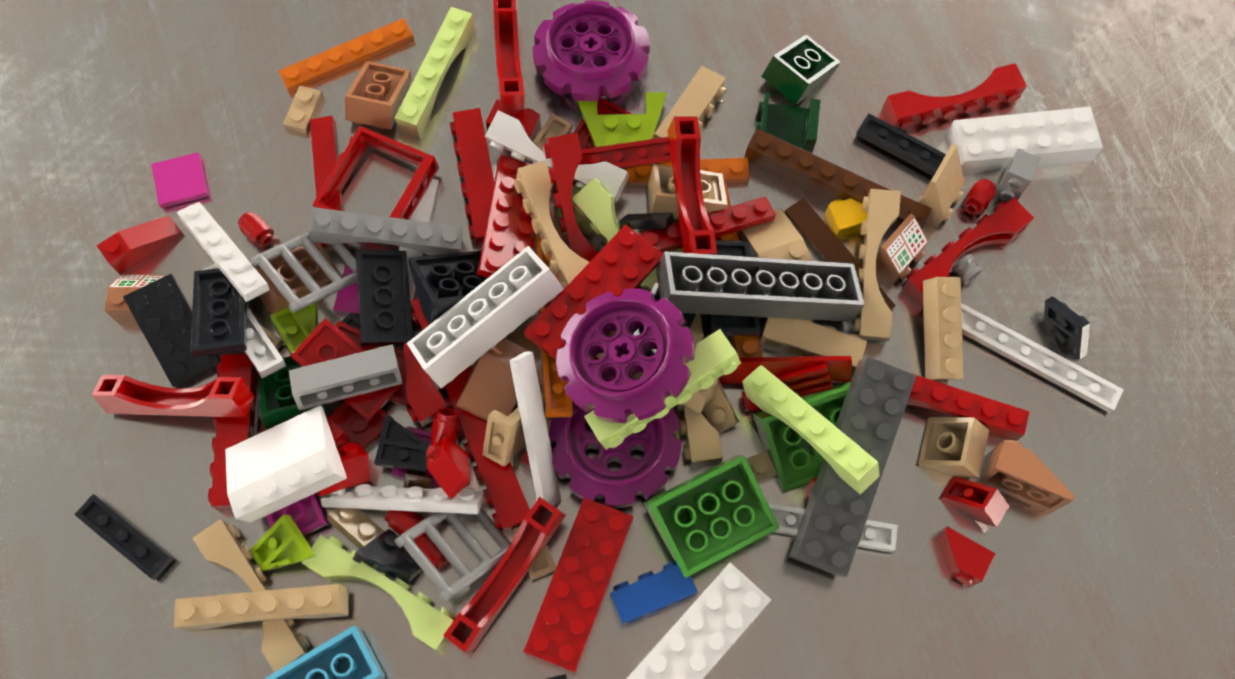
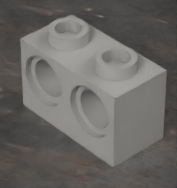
M1017 149L1002 171L996 186V196L1007 202L1013 198L1018 201L1032 182L1041 158Z

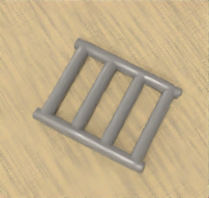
M309 232L251 258L253 265L261 267L290 303L288 306L292 313L357 282L356 259L343 244H330L354 272L342 278L313 242H310ZM303 246L333 283L320 288L292 254L291 250ZM281 255L311 293L299 299L269 260Z
M482 507L478 514L473 515L502 548L492 556L489 555L455 513L435 512L395 539L397 546L400 548L403 546L441 592L439 597L443 602L454 597L496 567L511 544L503 532L496 528L495 523ZM446 519L482 563L470 571L434 527L436 524ZM424 532L461 576L452 585L446 582L413 541Z

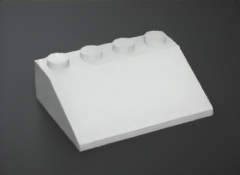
M321 405L226 449L227 494L235 519L252 523L347 478Z

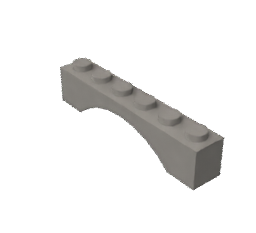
M312 207L309 226L310 242L334 245L354 242L382 243L414 249L428 255L460 253L463 227L315 207Z

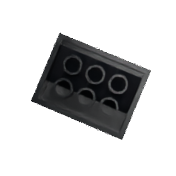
M481 251L409 258L408 262L421 310L429 325L488 279L487 277L477 275Z

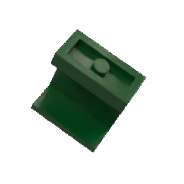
M765 93L763 102H758L757 115H760L761 118L760 121H756L755 131L759 129L805 151L813 152L817 141L821 100L811 99L809 108L770 104V93Z

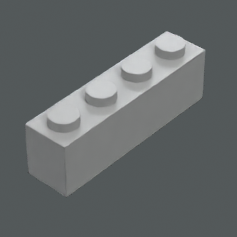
M393 344L289 370L292 395L299 410L403 384Z

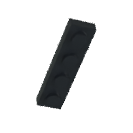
M868 113L856 133L857 136L932 176L935 175L946 156L945 153Z
M92 494L74 514L153 580H156L173 560L169 554L95 494Z

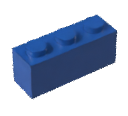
M673 561L663 566L664 571L656 574L653 571H649L638 576L639 581L629 585L628 581L615 585L613 587L614 591L610 592V598L621 626L623 627L696 596L698 591L691 575L684 578L678 565Z

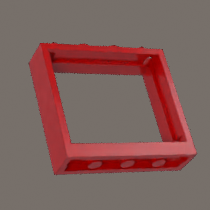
M359 126L354 136L350 137L345 151L339 155L333 171L328 173L324 186L316 193V199L312 204L313 207L335 210L329 207L339 189L340 191L343 189L365 150L370 146L418 166L389 216L391 218L409 220L439 169L435 157Z

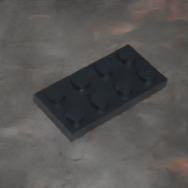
M715 240L717 255L751 257L749 242ZM707 314L709 335L719 329L725 336H758L760 334L759 317Z
M356 250L360 345L388 346L393 344V346H404L406 342L413 339L407 251Z
M219 268L194 271L191 353L193 357L247 350V302Z
M173 274L166 275L123 296L172 387L221 363L217 354L193 357L191 353L192 308Z

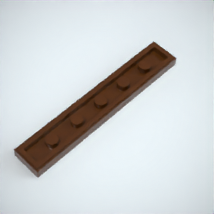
M804 198L784 211L794 227L824 262L854 264L858 276V269H863L862 265ZM879 286L885 303L890 310H893L896 305Z

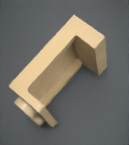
M541 393L542 403H544V394ZM518 403L516 410L509 416L493 410L488 415L482 455L505 467L526 446Z

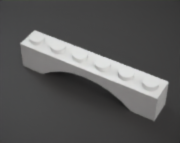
M497 111L485 135L491 142L490 146L501 152L503 149L512 152V157L522 162L525 159L533 162V164L545 161L548 168L551 169L550 159H546L544 152L530 140L521 122L501 111ZM604 161L596 164L578 165L573 182L576 183L575 187L581 190L592 179H599L613 195L614 201L617 202L629 178V174L627 171Z

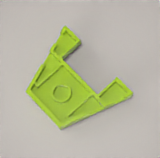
M645 92L646 114L598 115L597 101L576 100L583 120L590 132L594 147L653 139L666 101V92Z

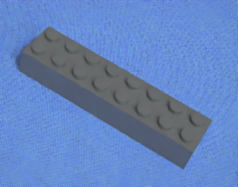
M664 251L656 268L660 299L666 298L681 313L852 322L864 307L855 266L851 263Z
M869 356L858 361L835 427L878 461L880 477L860 495L840 478L830 464L823 459L789 557L838 577L848 576L916 375Z

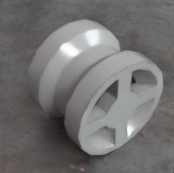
M972 254L967 255L952 267V271L960 275L963 284L969 283L984 270L981 265H977L974 262Z

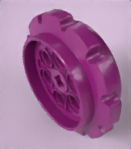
M590 0L584 3L565 5L553 12L552 20H543L534 35L535 46L532 47V54L536 72L543 74L544 83L551 90L560 95L570 93L574 100L594 102L598 101L600 97L607 96L611 99L622 95L631 89V81H640L648 67L650 41L645 27L638 26V18L630 11L621 6L617 8L610 6L609 2Z
M624 289L619 297H615L612 292H607L585 304L587 311L582 315L575 313L566 324L561 334V339L566 345L564 348L557 350V372L563 382L569 381L564 388L568 396L584 412L595 408L594 414L598 419L611 423H626L627 418L632 414H635L638 420H644L663 411L666 408L665 399L668 396L677 398L687 385L691 371L685 364L688 361H693L695 358L692 333L688 327H681L685 323L682 313L666 298L655 301L651 291L642 289ZM644 329L641 334L634 335L636 330ZM617 331L614 336L607 337L610 332ZM657 349L653 356H646L650 350ZM604 353L602 358L594 360L597 354ZM636 373H644L640 379L633 380ZM617 374L614 380L606 382L610 375Z
M609 376L606 382L614 380L616 376ZM572 400V417L552 418L549 428L550 442L557 444L555 448L551 449L553 466L560 479H571L569 490L581 499L587 498L595 501L597 498H603L605 506L611 508L633 506L635 504V496L642 495L645 499H649L657 494L668 482V476L665 474V471H674L678 465L682 441L673 436L680 430V423L673 407L669 409V412L664 417L655 418L647 423L644 432L639 434L632 433L624 438V441L619 446L607 450L598 441L594 432L586 429L588 422L584 416L595 410V408L584 412ZM589 448H595L599 451V454L594 458H590L585 452ZM635 449H639L645 456L641 459H635L630 453ZM612 461H616L622 467L618 471H611L607 465Z

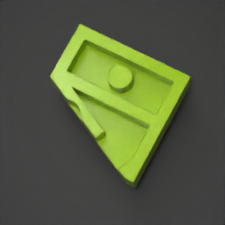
M316 302L294 313L287 307L269 315L272 324L290 355L316 328Z
M282 515L249 550L261 571H271L314 558L315 556L290 515Z

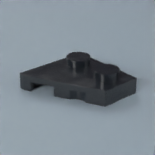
M1054 296L1045 300L1044 318L1057 331V334L1064 342L1068 339L1076 347L1074 355L1079 360L1085 357L1088 350L1090 322Z
M386 415L374 463L376 466L427 474L426 451L430 445L423 439L418 438L408 428L403 427L390 415Z
M391 529L386 530L359 549L353 557V560L357 563H361L363 559L376 564V570L392 574L406 582H409L423 571L403 546L401 548L397 546L395 539L399 536Z

